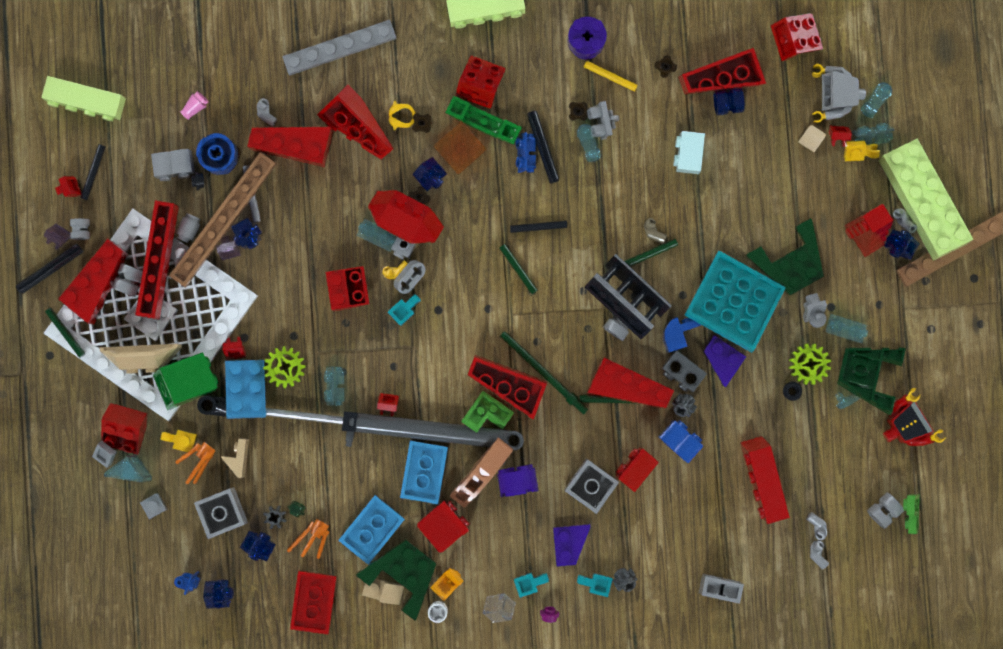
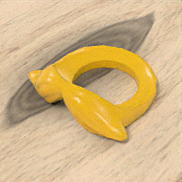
M393 101V105L389 110V123L393 126L394 130L398 127H411L414 124V119L412 117L411 122L403 123L393 118L392 114L406 108L411 111L413 116L416 114L413 107L408 104H397L396 101Z

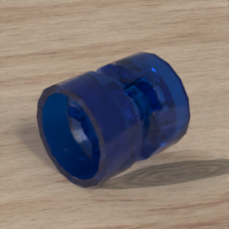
M742 88L730 89L729 92H726V90L714 91L713 101L717 116L727 115L729 111L733 114L744 112L745 102Z

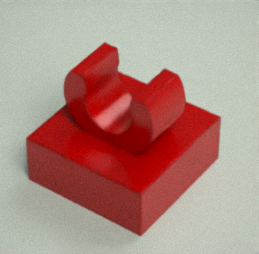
M830 125L829 135L832 146H835L837 140H842V147H845L846 140L851 141L852 133L849 127Z
M64 176L58 179L60 186L55 188L57 195L62 193L65 197L81 195L76 177Z
M237 337V342H231L230 338H227L226 343H223V352L226 360L246 358V351L241 338Z
M380 393L377 404L380 415H383L384 410L390 411V416L393 417L397 411L399 396Z

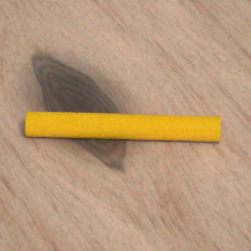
M586 61L584 68L634 92L638 86L589 61Z

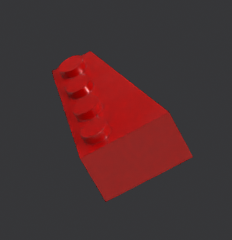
M754 47L678 76L684 95L756 87L766 84Z
M331 127L252 128L247 147L253 151L325 167L333 129Z
M881 204L844 225L846 227L845 232L850 239L855 241L864 257H867L884 246V241L887 239L886 235L889 234L888 230L892 226L893 219L885 206Z
M107 239L58 300L85 322L94 325L107 294L111 291L112 284L116 276H118L121 263H124L128 253L114 241Z
M477 355L474 356L468 372V376L534 420L547 381Z
M603 358L586 394L665 409L674 390L609 359Z
M762 436L740 442L743 458L749 471L748 477L754 488L753 496L759 504L757 511L760 519H764L767 524L790 518L771 445Z

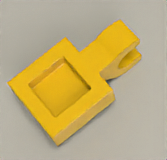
M865 140L846 141L844 160L864 161L865 156L876 159L879 158L880 150H877V144L866 145Z
M177 430L176 435L162 432L160 440L173 442V449L188 452L194 448L197 434Z

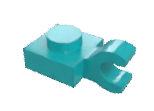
M416 294L406 303L401 299L388 313L402 326L415 314L412 308L421 299Z
M531 572L513 579L519 598L538 592V585L549 582L547 573L534 578Z
M593 573L592 578L578 575L577 583L589 586V593L608 597L613 578Z

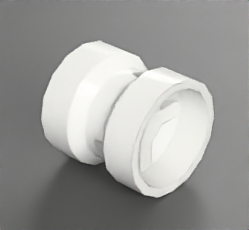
M435 601L430 605L428 617L431 621L440 623L447 617L448 608L445 603Z

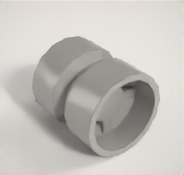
M121 263L117 272L119 277L115 278L111 288L135 297L139 289L137 283L141 282L143 271Z
M612 313L613 318H609L603 328L617 339L624 341L629 333L628 327Z
M888 492L879 499V504L874 503L867 510L871 518L883 529H886L893 522V517L897 518L905 511L902 505ZM882 508L888 513L887 515L881 511Z

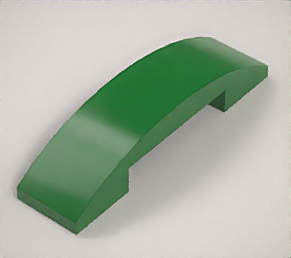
M453 96L445 112L480 132L514 145L522 129L521 126L491 115L456 96Z

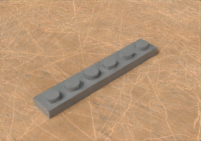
M387 20L282 57L290 76L397 38L391 21Z

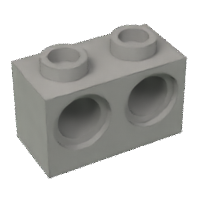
M702 573L699 593L702 596L740 604L744 584L739 581Z

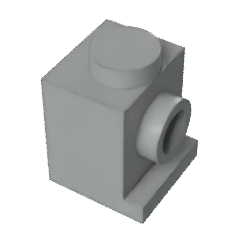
M397 237L391 248L394 251L393 255L402 260L404 257L409 259L417 244L407 242V247L401 248L400 244L405 240Z

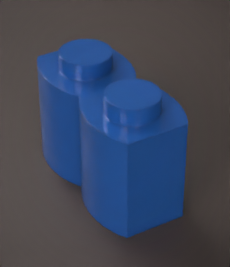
M673 420L658 438L681 459L689 463L703 448L701 444L702 439L695 433L691 435L686 431L688 427L681 420L678 422Z

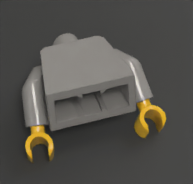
M820 64L813 66V69H819L820 72H813L812 76L818 78L822 75V111H825V113L816 111L812 114H819L821 117L820 120L813 121L814 123H820L822 119L841 118L851 112L852 107L859 104V100L865 99L866 90L859 88L858 78L852 77L845 68L838 66H826V68H823Z

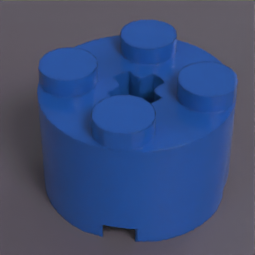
M213 133L200 140L196 149L199 163L212 174H229L237 165L239 158L238 148L223 134ZM215 153H221L220 156H214Z

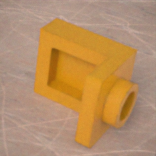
M449 568L430 588L445 601L463 583V579L458 571Z

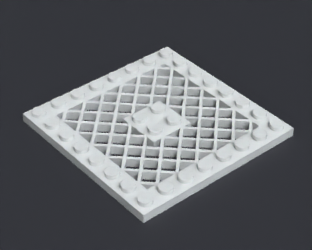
M132 209L110 240L114 241L126 252L131 247L132 255H128L126 259L133 258L134 268L143 270L144 266H138L137 258L146 255L151 220L135 209ZM175 237L170 257L174 261H171L169 265H175L176 267L189 247ZM144 243L145 252L136 254L135 244ZM208 260L204 262L191 280L192 285L186 288L178 283V288L170 289L168 279L172 278L167 276L164 292L166 293L167 301L163 299L160 320L135 316L138 300L132 307L131 299H136L139 295L133 297L125 294V297L116 298V292L113 288L111 289L112 299L105 300L104 304L113 303L114 313L105 314L103 305L100 310L101 315L96 317L97 319L102 318L103 328L94 330V325L89 324L90 331L81 332L80 322L84 320L65 304L57 314L86 353L79 359L167 421L172 419L180 406L167 411L154 378V386L144 380L152 378L154 373L143 376L142 369H139L138 375L136 373L126 374V370H120L100 352V348L97 346L106 345V347H111L113 343H119L120 346H124V341L133 340L134 346H138L137 339L146 338L147 345H152L151 339L157 341L159 337L161 344H165L164 334L173 333L174 343L171 344H188L190 354L181 355L179 351L171 360L180 361L182 358H188L203 352L204 356H207L211 363L223 347V343L230 337L258 295ZM195 276L205 283L196 284ZM141 282L137 283V285H138V287H139L138 293H139V291H140ZM206 286L208 296L198 298L197 288ZM210 286L221 294L212 295ZM193 289L194 298L185 300L184 290ZM180 291L181 301L172 302L170 292ZM222 297L223 307L214 308L212 299ZM226 297L230 299L228 304L226 302ZM208 299L210 309L201 311L199 301ZM126 300L128 310L119 312L117 302ZM195 302L197 312L187 313L186 303ZM182 304L183 314L176 315L178 309L174 305ZM222 311V313L216 320L215 312ZM211 313L212 323L203 324L201 314ZM127 314L124 320L129 322V324L121 325L119 315ZM197 315L199 325L189 326L188 316ZM115 316L116 326L108 327L106 317ZM184 317L185 327L176 329L175 319ZM51 322L44 334L78 357L53 322ZM171 322L172 330L164 331ZM212 326L205 335L203 327ZM131 327L132 337L123 338L122 328ZM135 327L145 335L136 336ZM199 328L201 338L192 340L190 330ZM117 329L119 339L110 341L108 331ZM186 331L188 341L178 342L177 332ZM104 332L105 342L96 343L95 333ZM90 334L92 342L87 340L82 335ZM200 342L194 351L192 343Z

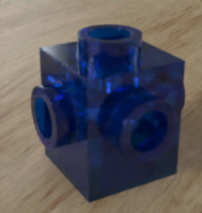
M431 157L423 162L412 175L426 191H429L432 188L438 189L444 183L443 179L447 173Z
M249 218L231 227L235 234L233 239L238 247L242 246V248L250 250L258 246V242L262 240L259 236L262 234L257 224L253 225Z
M893 229L887 237L884 247L889 250V255L897 259L903 257L911 260L920 243L908 231Z
M249 530L240 548L248 554L249 558L255 561L261 559L267 562L276 544L270 540L271 536L264 532L258 534Z
M228 580L205 581L203 598L206 608L220 609L230 607V601L234 599V589L230 587Z

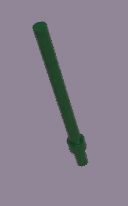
M506 331L500 335L510 347L566 398L565 401L570 406L573 405L583 415L589 410L578 400L579 397L576 394L567 390Z

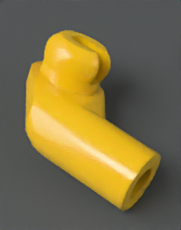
M404 260L398 268L386 266L383 268L382 274L387 279H396L408 263Z

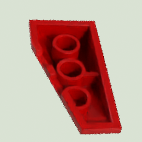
M348 84L317 114L328 127H331L335 132L338 130L347 135L346 138L348 140H355L360 143L363 149L381 160L394 149L363 99Z

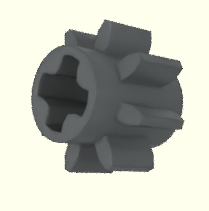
M679 393L672 402V405L675 406L674 412L680 417H685L686 415L690 417L697 408L694 405L695 399L689 394L682 395Z
M280 505L275 510L270 506V512L263 513V515L267 516V520L264 523L271 524L270 529H273L275 525L280 529L282 528L281 522H287V519L284 518V514L287 511L282 512ZM274 514H279L277 521L271 518Z
M621 568L615 572L612 581L618 591L623 589L625 592H629L635 588V581L638 579L631 568L628 571L625 568Z

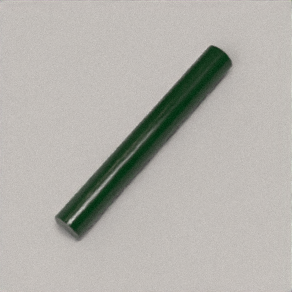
M673 239L624 262L631 267L678 246V242L676 239Z
M502 245L499 249L531 294L537 292L538 289L507 245Z
M52 308L45 311L47 316L79 358L83 357L86 353Z
M580 395L581 403L637 404L598 395Z

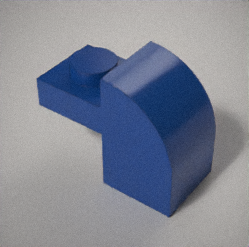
M678 317L669 321L663 330V342L667 353L687 347L683 332L701 325L690 318L681 320L682 324L679 323Z

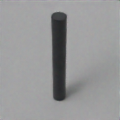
M98 144L80 196L81 199L88 200L106 148L103 145Z
M567 220L510 225V233L567 228Z

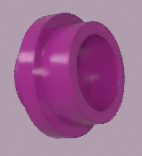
M547 606L540 610L541 619L544 622H556L559 617V611L554 607Z

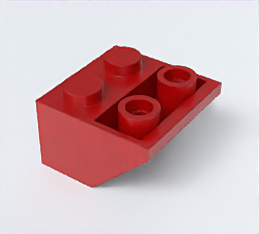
M364 266L325 272L332 311L353 309L370 304Z
M110 403L101 419V441L111 448L138 455L147 427V413Z
M640 447L638 449L634 448L628 455V462L626 464L622 463L615 471L617 473L615 477L633 492H636L659 463L646 450Z

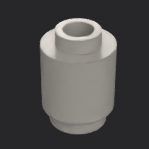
M186 213V216L182 217L175 232L178 234L177 238L187 243L189 240L193 241L200 227L201 219Z

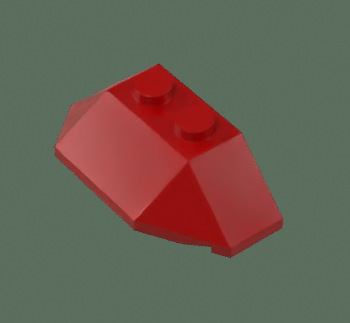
M398 190L377 191L368 205L377 226L410 244L435 243L444 229V226L430 207Z

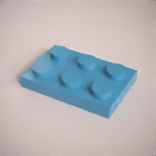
M264 360L225 361L226 419L266 418Z
M410 440L400 498L433 504L439 503L448 447Z
M374 495L338 541L369 565L405 518L377 495Z

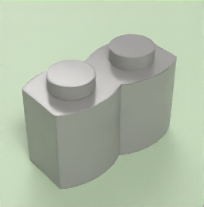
M190 149L151 154L154 177L160 179V181H170L171 177L178 176L179 179L189 178L190 174L195 172L193 155Z

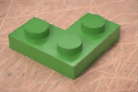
M482 391L461 422L476 433L486 419L503 429L514 412Z
M920 494L907 495L903 502V510H906V515H909V517L905 518V529H908V534H917L919 531Z

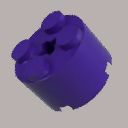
M582 17L576 19L568 33L567 43L570 51L580 59H593L601 53L605 46L606 29L602 21L596 18ZM585 35L590 38L589 41H585Z
M533 464L516 467V471L514 467L498 470L497 478L500 496L508 497L527 494V492L539 491L536 470L533 468Z

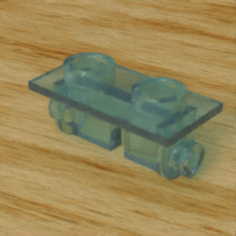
M879 123L876 127L872 128L868 126L858 127L857 130L851 131V133L857 137L854 138V141L865 140L866 145L872 144V138H875V144L890 142V140H893V133L890 131H895V129L887 123Z
M365 218L360 223L359 231L356 235L391 252V248L397 238L394 234L380 228Z
M830 314L825 331L826 333L862 343L864 337L868 334L866 324Z
M326 367L324 381L327 382V390L324 392V400L327 402V405H334V402L335 405H343V401H345L344 388H337V384H344V371H342V367H335V371L334 367Z

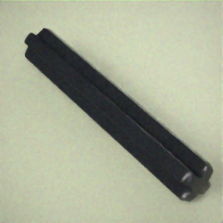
M536 110L531 111L527 116L549 183L553 184L559 181V176Z
M75 244L15 286L17 291L24 294L83 253L81 246Z

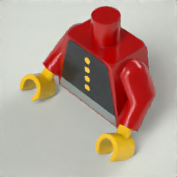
M912 388L908 395H904L894 402L893 412L887 419V423L891 428L882 433L888 443L897 438L900 443H906L908 446H924L935 441L941 443L946 439V437L940 439L937 436L938 433L943 432L941 429L931 434L934 431L916 403L921 394L917 397L911 394L915 392L916 388Z

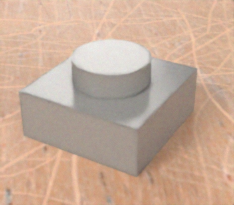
M101 441L97 444L92 457L108 468L112 464L117 451Z
M159 493L140 502L149 519L167 510Z

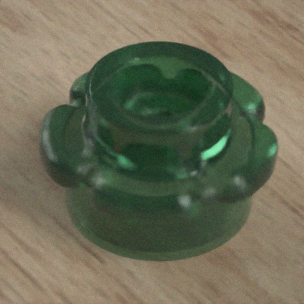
M292 501L291 505H288L289 513L295 517L305 515L306 506L297 501Z

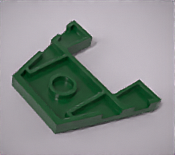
M811 218L795 227L804 245L775 262H770L762 246L745 255L773 281L786 287L784 291L789 296L824 277Z
M846 348L837 384L884 413L891 415L896 397L876 392L881 364L884 361L902 366L906 348H882L881 350Z
M405 539L355 575L370 586L382 570L413 593L403 605L401 611L415 621L437 563Z

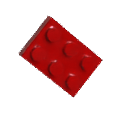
M298 571L290 624L291 630L329 634L337 581L336 575Z

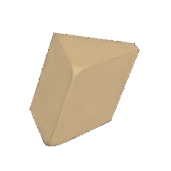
M809 125L798 143L814 153L826 137V134L815 126Z

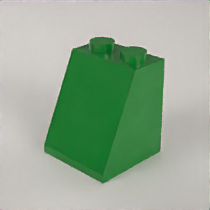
M203 352L161 367L153 374L167 411L211 393L218 388L217 377L215 374H212L209 368L211 367L210 360L207 356H204Z

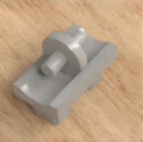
M606 101L600 102L587 110L588 118H597L598 125L591 126L592 137H601V140H604L608 136L613 135L612 129L616 128L615 122L619 121L620 118L618 115L613 116V111L607 109Z
M817 293L806 296V302L803 305L805 308L804 322L809 321L816 328L824 326L826 322L824 314L827 307L826 301H820Z

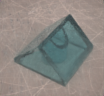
M137 455L125 457L104 472L105 477L142 483L152 481L151 474Z

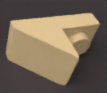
M240 438L238 442H235L234 453L237 454L236 457L221 456L237 478L245 477L249 439Z
M376 578L370 586L365 583L362 596L380 600L381 603L400 605L404 586Z

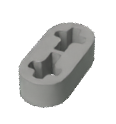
M417 260L410 261L394 280L395 289L402 294L409 293L424 276L425 266ZM414 267H417V272L413 270ZM402 282H405V287L401 285Z

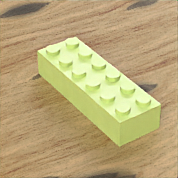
M918 138L881 157L879 163L912 223L917 226L916 230L933 261L967 245L973 240Z

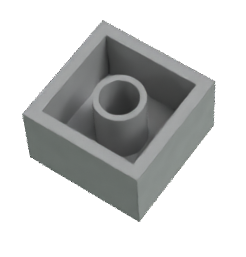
M586 459L564 491L597 514L619 482Z
M235 487L194 503L208 539L248 523Z

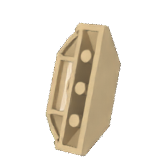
M182 344L100 347V352L120 370H126V374L138 373L139 369H146V373H154L157 369L166 366L182 349Z

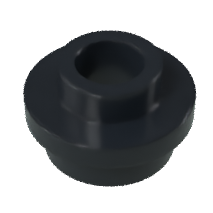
M198 171L194 172V176H191L192 187H196V191L204 188L203 173H198Z
M788 382L783 387V395L787 400H798L802 395V387L797 382ZM790 388L795 389L794 395L789 393Z

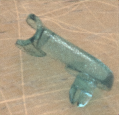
M884 82L879 83L868 102H865L861 107V112L865 116L873 118L878 109L892 95L891 86Z
M582 124L577 129V137L586 152V160L588 162L597 161L601 158V153L597 147L595 137L591 135V126Z
M837 392L838 395L835 394L836 399L839 401L836 406L839 409H844L861 399L855 394L846 397L840 392Z

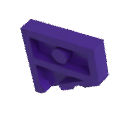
M715 335L703 350L723 387L728 385L746 358L745 355Z
M590 524L553 527L556 566L576 565L590 530Z

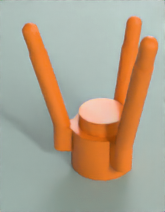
M205 442L201 445L197 443L194 448L175 461L176 464H179L198 451L196 456L201 460L186 480V484H189L195 475L193 484L198 482L207 464L216 452Z
M316 519L315 522L311 521L306 530L287 549V552H291L310 532L312 536L305 546L301 557H304L315 538L320 539L322 536L317 553V559H319L330 532L327 530L329 525L319 519Z

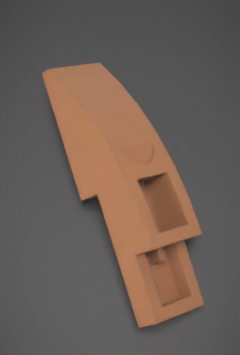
M497 438L475 463L471 471L451 492L449 497L465 508L488 484L512 453L513 449L500 438Z

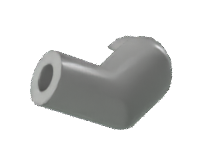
M265 98L260 99L257 103V115L261 120L273 127L277 119L269 113L268 100Z
M902 208L895 209L893 217L897 219L898 224L908 232L914 233L917 226L910 221L907 211Z
M810 512L806 520L814 525L816 539L824 540L827 536V524L816 514Z
M818 540L814 541L810 546V558L823 570L828 566L829 562L822 556L824 543Z

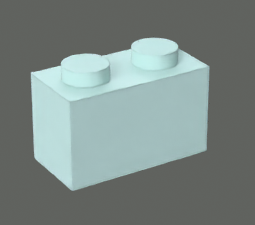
M682 131L680 136L676 137L675 147L678 148V155H674L673 166H676V172L699 174L701 172L705 133Z

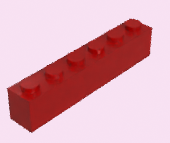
M155 200L135 316L160 320L179 206L174 203Z

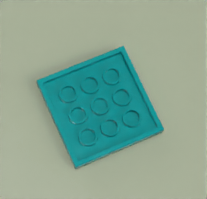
M718 251L684 315L752 353L786 287L725 253Z

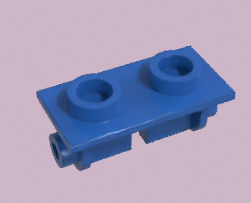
M524 132L518 135L516 139V148L518 150L516 167L518 168V173L524 171L533 173L534 169H536V155H529V152L536 151L534 134Z
M199 571L193 574L184 573L176 577L174 580L175 586L184 589V595L193 591L194 588L197 589L200 582V577H198Z

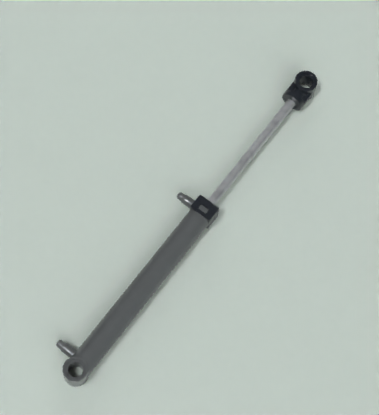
M203 396L198 400L197 408L199 412L205 415L226 417V398ZM207 400L213 403L212 409L209 411L204 407ZM266 408V416L342 424V431H347L345 440L347 447L352 446L354 432L490 447L497 438H500L513 450L520 449L524 443L523 436L519 432L481 427L476 433L468 426L348 411H344V416L340 417ZM512 435H516L520 439L519 444L516 446H511L508 442L509 437Z

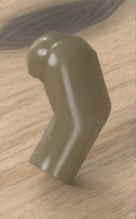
M648 218L644 222V230L647 237L664 244L667 235L658 232L655 225L656 221L653 218Z

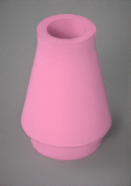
M198 91L195 94L192 93L180 112L189 120L207 107L208 100Z

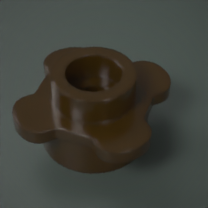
M668 55L664 56L660 61H656L654 65L660 71L662 78H667L668 74L677 70V65L674 64Z
M571 102L569 104V119L572 121L576 119L585 121L588 117L586 114L587 103Z
M416 113L413 115L414 125L412 129L414 132L428 133L431 131L430 121L432 118L429 114L419 115Z
M419 186L416 191L409 192L408 194L409 197L422 204L429 203L431 200L430 196L425 193L423 186Z

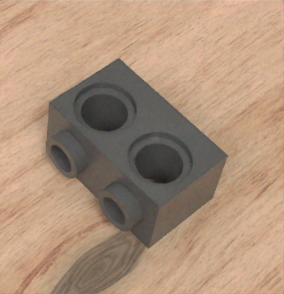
M677 350L672 353L661 368L664 371L662 375L670 381L676 380L679 383L678 387L686 393L688 391L694 392L707 375L706 372ZM674 361L680 365V369L676 373L670 369V365ZM689 373L695 376L693 384L686 382L685 378Z

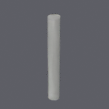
M250 165L243 166L244 173L247 171ZM255 193L249 201L253 223L261 222Z

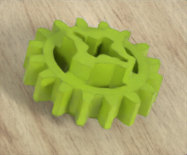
M804 344V349L798 346V353L795 351L791 353L794 358L788 360L792 362L788 369L794 370L791 376L797 375V382L803 379L804 385H807L809 381L811 385H815V380L822 382V376L828 377L825 371L831 370V367L827 366V363H830L831 360H826L825 357L828 355V352L822 353L823 347L816 349V344H812L811 348L808 344ZM812 352L816 353L820 359L814 357ZM803 354V359L798 363L799 357ZM808 362H817V364L811 367L802 366ZM819 366H822L820 372L817 374V369L819 368ZM802 369L806 372V376L801 374L799 370Z
M285 346L282 347V351L275 348V354L271 352L268 354L271 359L264 360L268 364V366L263 367V370H268V373L264 376H270L269 383L271 384L275 381L277 388L280 384H283L284 389H286L287 384L293 387V381L295 380L299 383L300 379L298 376H304V373L301 372V369L306 368L305 365H301L304 358H298L299 352L292 353L293 348H290L289 351H286ZM283 355H288L292 357L293 360H287ZM276 358L277 365L271 369L272 362ZM281 362L284 365H289L286 373L284 370H280ZM297 366V372L293 377L292 369ZM276 375L284 376V379H285V380H280V379L276 378L275 376H276Z

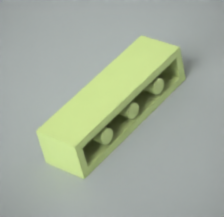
M446 0L451 27L455 26V28L466 27V24L471 23L480 25L487 20H492L493 22L501 21L504 19L503 17L508 16L518 18L525 14L524 0Z
M47 76L41 97L47 101V105L57 108L59 105L66 106L65 109L72 112H77V109L84 111L83 114L95 117V114L101 115L102 119L111 122L114 119H121L126 100L120 94Z

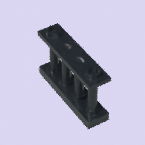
M615 254L605 264L608 271L602 277L596 273L584 288L638 338L642 339L654 327L650 322L656 314L661 317L672 305ZM613 275L623 282L616 290L608 283ZM628 288L637 295L631 303L622 296ZM642 301L651 308L645 316L636 309Z

